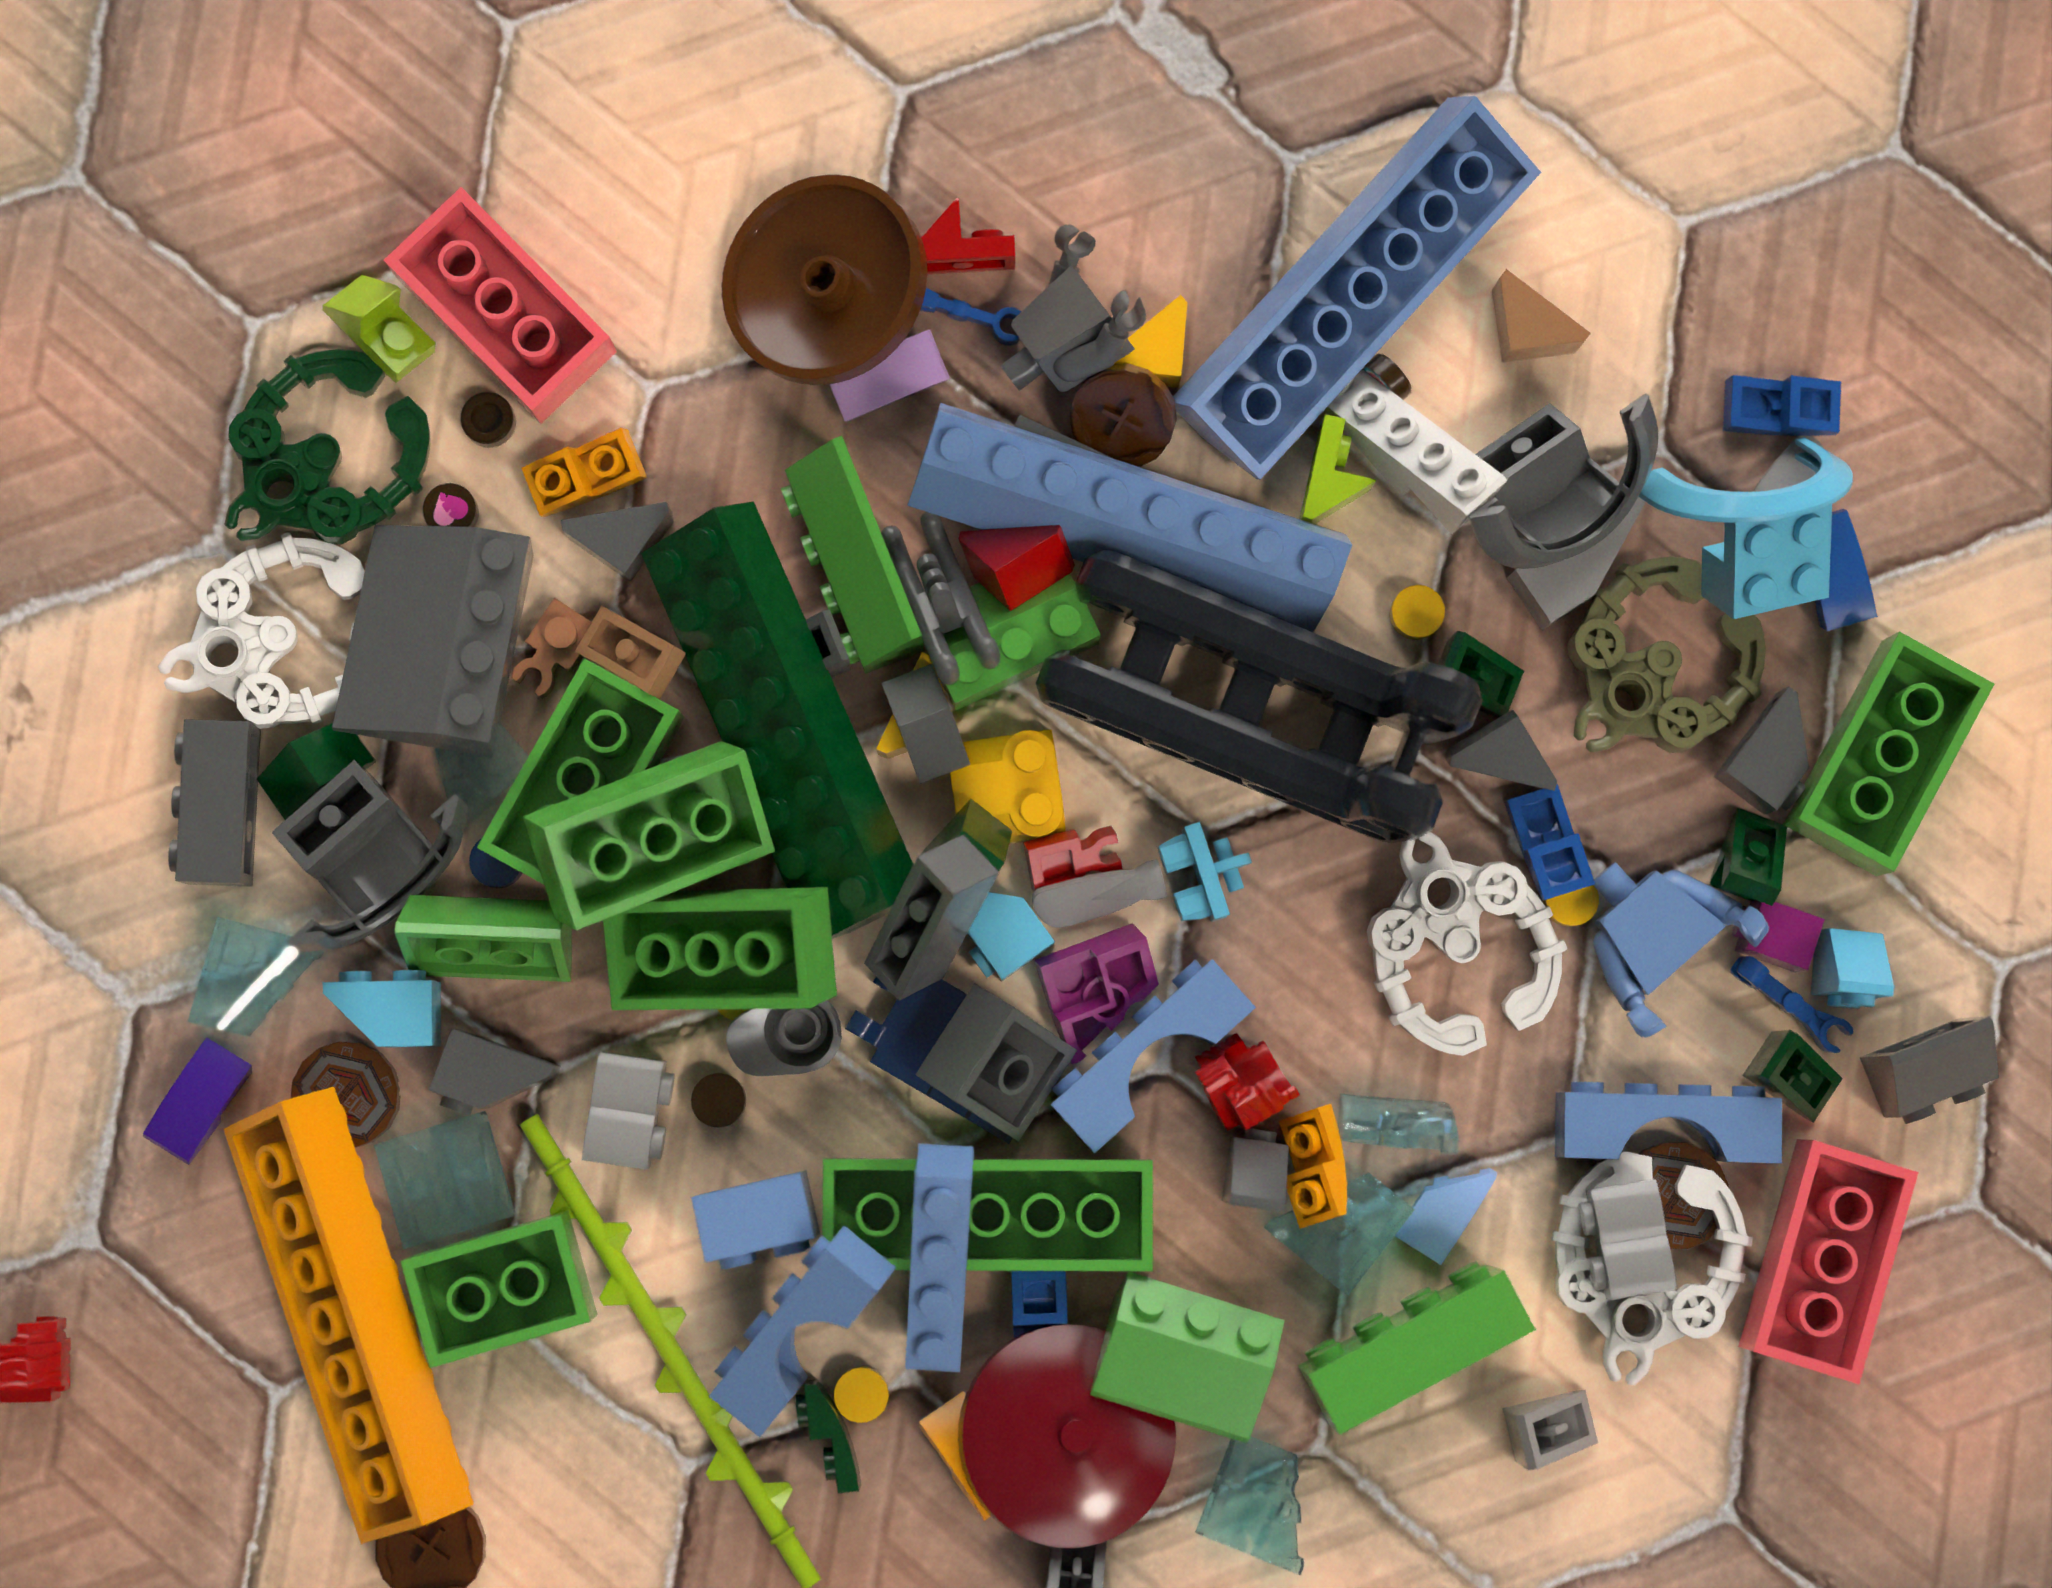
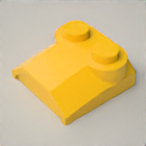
M1052 729L1042 731L1025 730L1013 735L963 742L970 765L950 773L956 814L970 799L974 800L993 817L1012 830L1009 844L1025 842L1066 831Z

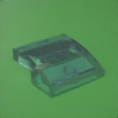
M486 1111L374 1145L403 1249L516 1215Z

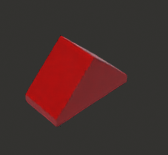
M1060 525L961 531L958 537L973 577L1009 611H1012L1072 573L1075 566Z

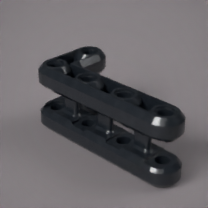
M1099 550L1085 558L1075 582L1081 603L1087 604L1089 602L1125 618L1123 623L1135 627V631L1119 669L1115 667L1104 669L1090 662L1070 656L1069 650H1059L1045 658L1036 681L1041 702L1079 720L1379 841L1397 843L1418 839L1433 830L1443 805L1439 787L1435 783L1426 784L1412 778L1410 774L1422 743L1433 744L1458 736L1472 728L1483 700L1478 683L1474 679L1451 668L1431 662H1419L1408 668L1391 665L1117 552ZM1176 644L1182 647L1189 644L1223 658V664L1235 669L1219 709L1213 707L1208 710L1202 709L1171 696V690L1160 686ZM1287 684L1321 698V704L1333 708L1318 750L1311 748L1305 751L1271 737V731L1259 726L1274 685L1282 687ZM1373 725L1377 727L1386 725L1404 732L1391 765L1381 764L1371 768L1358 766Z

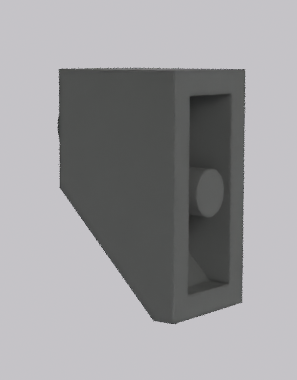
M1787 687L1773 696L1714 775L1717 780L1764 815L1777 811L1780 807L1785 811L1788 810L1806 787L1800 780L1809 769L1798 693Z
M451 1029L429 1091L443 1095L439 1105L471 1115L473 1107L489 1109L558 1076L561 1066L463 1030Z
M1248 1129L1244 1130L1243 1138L1230 1137L1222 1194L1223 1202L1230 1205L1264 1210L1285 1211L1288 1145L1275 1143L1276 1132Z

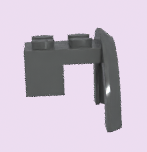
M1645 393L1619 411L1628 439L1627 462L1620 482L1590 458L1581 429L1551 403L1476 453L1478 457L1507 479L1506 483L1490 501L1468 515L1476 539L1485 553L1502 565L1519 569H1531L1555 564L1576 556L1607 537L1622 522L1635 504L1655 461L1658 448V425L1649 395Z
M355 760L351 762L271 832L303 870L321 883L348 914L350 919L328 926L321 925L311 919L286 942L301 952L338 949L362 940L400 915L409 896L423 895L442 875L455 857L460 847L469 810L466 803L454 794L430 815L439 824L438 836L434 844H432L377 780Z

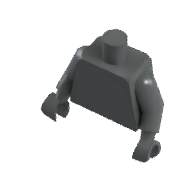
M1063 225L1056 231L1055 244L1063 252L1060 261H1055L1049 285L1012 321L1011 327L1025 347L1004 362L1001 367L1019 391L1045 372L1060 392H1067L1096 373L1112 367L1116 361L1135 350L1127 339L1129 336L1127 331L1139 329L1146 320L1145 308L1140 297H1138L1131 311L1123 314L1127 311L1130 302L1126 290L1118 293L1112 301L1111 312L1113 317L1109 315L1079 275L1080 269L1077 267L1079 258L1088 256L1093 251L1096 240L1085 231L1078 234L1080 230L1073 225ZM1077 235L1076 240L1069 245L1071 239Z

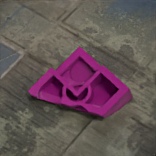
M1133 923L1034 960L1059 1038L1077 1050L1070 1061L1072 1065L1081 1062L1086 1057L1082 1050L1106 1027L1112 1031L1125 1019L1126 1011L1131 1005L1143 1001L1159 985L1147 938Z

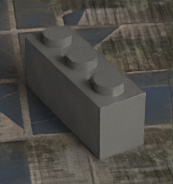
M184 719L183 733L176 735L174 755L176 764L181 765L180 786H175L173 789L171 809L173 817L178 818L177 840H172L170 843L168 863L170 871L175 872V881L188 885L253 887L258 795L257 778L259 776L261 729L249 721Z
M964 835L917 856L864 962L898 1001L945 977L999 874V871Z

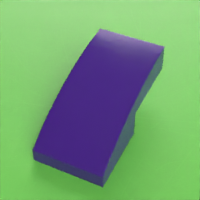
M206 1037L161 1102L143 1132V1137L190 1165L221 1123L223 1111L251 1075L252 1065Z

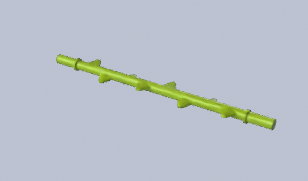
M539 1114L525 1120L520 1124V1127L547 1170L545 1175L547 1177L551 1176L559 1189L549 1210L550 1215L569 1210L571 1219L578 1220L611 1275L599 1297L603 1306L629 1305L665 1363L655 1383L656 1389L659 1393H683L717 1448V1452L706 1471L708 1479L710 1481H737L770 1535L771 1540L769 1542L771 1546L776 1545L801 1588H810L822 1578L794 1534L796 1530L794 1525L789 1526L781 1513L793 1491L789 1481L763 1482L728 1426L733 1416L709 1397L708 1391L675 1339L687 1315L682 1307L656 1308L622 1252L632 1232L629 1223L604 1222L570 1167V1158L565 1159Z

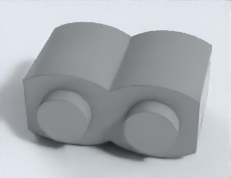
M605 1051L599 1052L582 1160L645 1170L650 1168L652 1158L661 1160L665 1144L666 1127L657 1126L660 1104L670 1105L675 1077L674 1073L666 1072L667 1061Z
M1656 1179L1586 1190L1587 1202L1579 1203V1214L1584 1235H1594L1597 1257L1589 1258L1590 1273L1595 1290L1604 1289L1606 1299L1615 1300L1677 1289L1673 1259L1666 1234L1664 1213Z

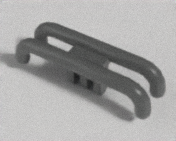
M925 512L920 518V523L932 554L921 556L916 563L923 586L914 568L901 531L895 526H887L882 530L881 534L937 676L943 684L953 685L959 680L960 671L957 661L952 655L943 635L944 633L963 626L980 664L986 669L996 668L1000 664L1001 655L998 644L988 630L954 554L941 517Z

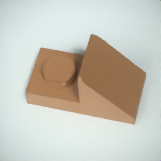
M602 605L575 650L576 653L658 699L663 695L686 655L684 651Z

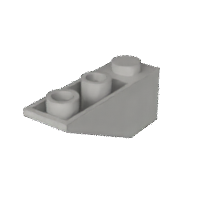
M1638 497L1622 522L1607 537L1590 549L1548 566L1531 569L1517 568L1507 577L1541 630H1544L1578 608L1596 594L1643 508L1644 500Z

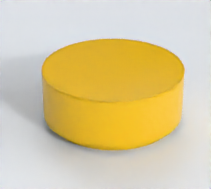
M1412 585L1404 588L1394 598L1390 607V620L1394 629L1401 636L1411 640L1425 639L1434 634L1441 626L1445 615L1444 603L1439 594L1432 588L1424 585Z
M1592 885L1544 900L1543 904L1550 906L1553 913L1550 919L1555 923L1567 927L1577 926L1589 921L1594 916L1599 905V894L1596 887Z
M858 1366L847 1370L839 1378L834 1390V1401L838 1411L846 1419L857 1423H865L876 1419L884 1411L889 1398V1389L885 1378L877 1370L866 1366Z

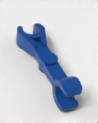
M926 287L920 311L931 313L938 311L947 314L949 318L957 321H970L989 327L995 340L1003 345L1012 346L1018 343L1019 337L1004 333L999 324L1004 319H1014L1022 312L1019 309L1005 307L996 314L973 308L970 304L961 300L939 297L940 294Z
M1740 956L1731 967L1730 972L1735 978L1753 989H1758L1778 1004L1783 1012L1790 1013L1803 1023L1817 1047L1822 1051L1829 1053H1839L1841 1051L1827 1040V1031L1831 1026H1837L1841 1032L1848 1036L1853 1034V1027L1848 1021L1814 1009L1803 1000L1800 994L1792 992L1769 974L1768 968L1754 957Z

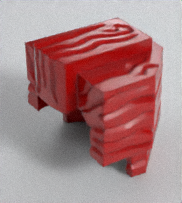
M1235 1033L1231 1037L1226 1038L1225 1042H1219L1218 1047L1212 1046L1209 1051L1205 1050L1201 1055L1195 1056L1200 1067L1199 1070L1195 1071V1074L1213 1110L1227 1131L1238 1125L1243 1130H1248L1271 1115L1278 1113L1284 1109L1283 1105L1300 1096L1297 1088L1294 1085L1291 1086L1264 1041L1259 1042L1257 1046L1252 1045L1248 1047L1245 1046L1239 1034Z
M40 1316L36 1318V1322L17 1323L16 1337L11 1338L10 1343L0 1344V1403L53 1402L61 1398V1391L70 1389L71 1367L69 1364L71 1362V1355L69 1352L71 1350V1338H67L66 1332L63 1331L66 1328V1317Z

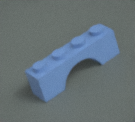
M1195 959L1172 980L1178 989L1162 1003L1155 995L1132 1016L1138 1026L1123 1039L1115 1031L1092 1052L1098 1060L1097 1063L1083 1075L1074 1068L1052 1088L1058 1098L1050 1105L1093 1153H1096L1135 1117L1129 1098V1078L1137 1058L1149 1045L1161 1038L1173 1035L1192 1036L1209 1044H1216L1256 1008L1213 959L1203 967Z
M1571 1082V1092H1556L1555 1157L1619 1159L1625 1144L1635 1131L1650 1121L1670 1117L1683 1121L1696 1129L1709 1145L1715 1161L1782 1163V1098L1765 1097V1087L1732 1086V1097L1711 1096V1085H1678V1095H1657L1658 1084L1625 1083V1094L1604 1093L1603 1082Z
M921 1143L918 1145L905 1369L960 1372L974 1147Z
M846 1226L839 1231L831 1242L823 1236L819 1238L801 1261V1263L809 1268L802 1279L793 1273L789 1276L772 1298L779 1305V1308L772 1316L763 1310L743 1334L751 1342L745 1351L742 1352L734 1346L714 1371L722 1380L709 1397L759 1438L808 1378L795 1351L794 1334L796 1327L809 1322H827L848 1329L896 1269L894 1265Z

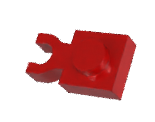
M1113 827L1099 828L1084 840H1080L1075 829L1023 842L1032 891L1034 892L1038 888L1086 876V872L1093 870L1099 872L1123 870L1121 859L1116 852L1105 856L1099 855L1104 846L1118 843L1117 834Z

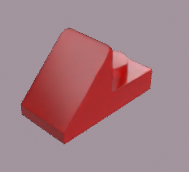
M959 198L951 203L921 237L927 258V274L1015 270L1014 235L1003 236V231L983 229L973 232L971 238H961Z

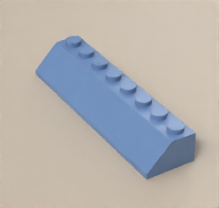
M1476 96L1448 97L1173 396L1176 411L1205 441L1254 478L1261 480L1542 172Z
M943 403L939 405L907 505L982 530L1060 525L1072 558L1084 562L1085 558L1099 550L1117 552L1311 632L1315 631L1336 593L1352 547V543L1344 533Z

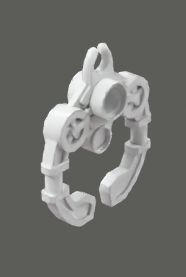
M290 532L281 535V541L258 549H256L255 544L245 547L246 551L231 559L222 568L213 569L202 576L196 588L197 603L201 608V613L191 642L179 645L169 651L158 665L160 673L167 674L170 673L177 661H189L193 666V675L185 681L174 677L166 678L164 681L166 689L189 693L210 687L235 702L243 718L260 729L275 728L279 724L305 722L316 724L322 722L320 716L336 711L343 675L335 677L338 685L335 689L312 696L310 688L307 687L300 690L301 694H291L282 679L269 672L277 661L296 646L298 634L294 624L283 616L249 615L248 612L253 604L252 591L249 585L256 579H258V582L268 579L265 572L266 568L289 560L294 570L303 567V565L321 568L330 590L341 599H353L359 595L365 574L361 561L337 545L316 539L291 537ZM354 622L352 623L349 641L351 640ZM222 644H232L238 648L237 659L227 667H217L210 663L212 651Z
M1428 832L1418 839L1431 846L1433 850L1432 858L1427 863L1415 861L1412 857L1415 840L1402 841L1399 857L1406 880L1390 908H1383L1375 914L1367 928L1368 942L1373 949V966L1376 975V981L1373 983L1376 990L1383 992L1392 1012L1388 1017L1393 1026L1400 1024L1413 1037L1436 1050L1464 1056L1487 1045L1483 1022L1477 1016L1467 1014H1455L1440 1022H1436L1425 1014L1426 1010L1422 1002L1411 1004L1403 985L1404 982L1411 979L1408 969H1404V960H1409L1419 952L1424 937L1432 940L1449 959L1459 963H1466L1476 958L1481 948L1479 919L1483 910L1498 916L1514 913L1518 917L1515 919L1518 929L1529 927L1538 949L1529 953L1534 962L1532 981L1512 989L1501 1003L1502 1012L1518 1031L1542 1021L1551 1009L1557 996L1562 975V952L1567 950V946L1564 940L1557 939L1549 920L1553 916L1550 906H1545L1538 895L1527 885L1526 877L1518 867L1501 861L1485 863L1479 867L1452 860L1441 838L1432 832ZM1444 877L1450 884L1451 894L1445 904L1434 907L1427 897L1428 887L1435 879Z
M1622 1151L1619 1159H1603L1596 1163L1578 1180L1568 1195L1561 1194L1559 1204L1564 1205L1559 1231L1553 1230L1552 1240L1555 1241V1261L1557 1267V1275L1555 1277L1556 1294L1563 1305L1579 1313H1585L1606 1338L1603 1348V1365L1610 1381L1618 1382L1622 1376L1616 1363L1617 1356L1622 1351H1630L1635 1354L1638 1361L1637 1366L1625 1378L1628 1385L1635 1386L1648 1374L1656 1349L1685 1335L1693 1339L1709 1338L1720 1330L1726 1318L1725 1311L1732 1302L1740 1283L1744 1284L1746 1274L1741 1273L1745 1248L1746 1246H1752L1753 1237L1747 1236L1741 1210L1725 1182L1712 1170L1684 1164L1675 1183V1193L1688 1205L1711 1210L1717 1225L1714 1239L1724 1241L1719 1267L1708 1265L1706 1275L1710 1277L1705 1285L1700 1283L1685 1284L1677 1290L1615 1300L1606 1299L1604 1289L1595 1290L1592 1282L1589 1258H1586L1584 1248L1589 1247L1590 1239L1580 1236L1582 1225L1579 1203L1587 1202L1586 1190L1653 1180L1652 1157ZM1642 1304L1648 1312V1323L1642 1331L1628 1333L1623 1326V1314L1631 1305Z

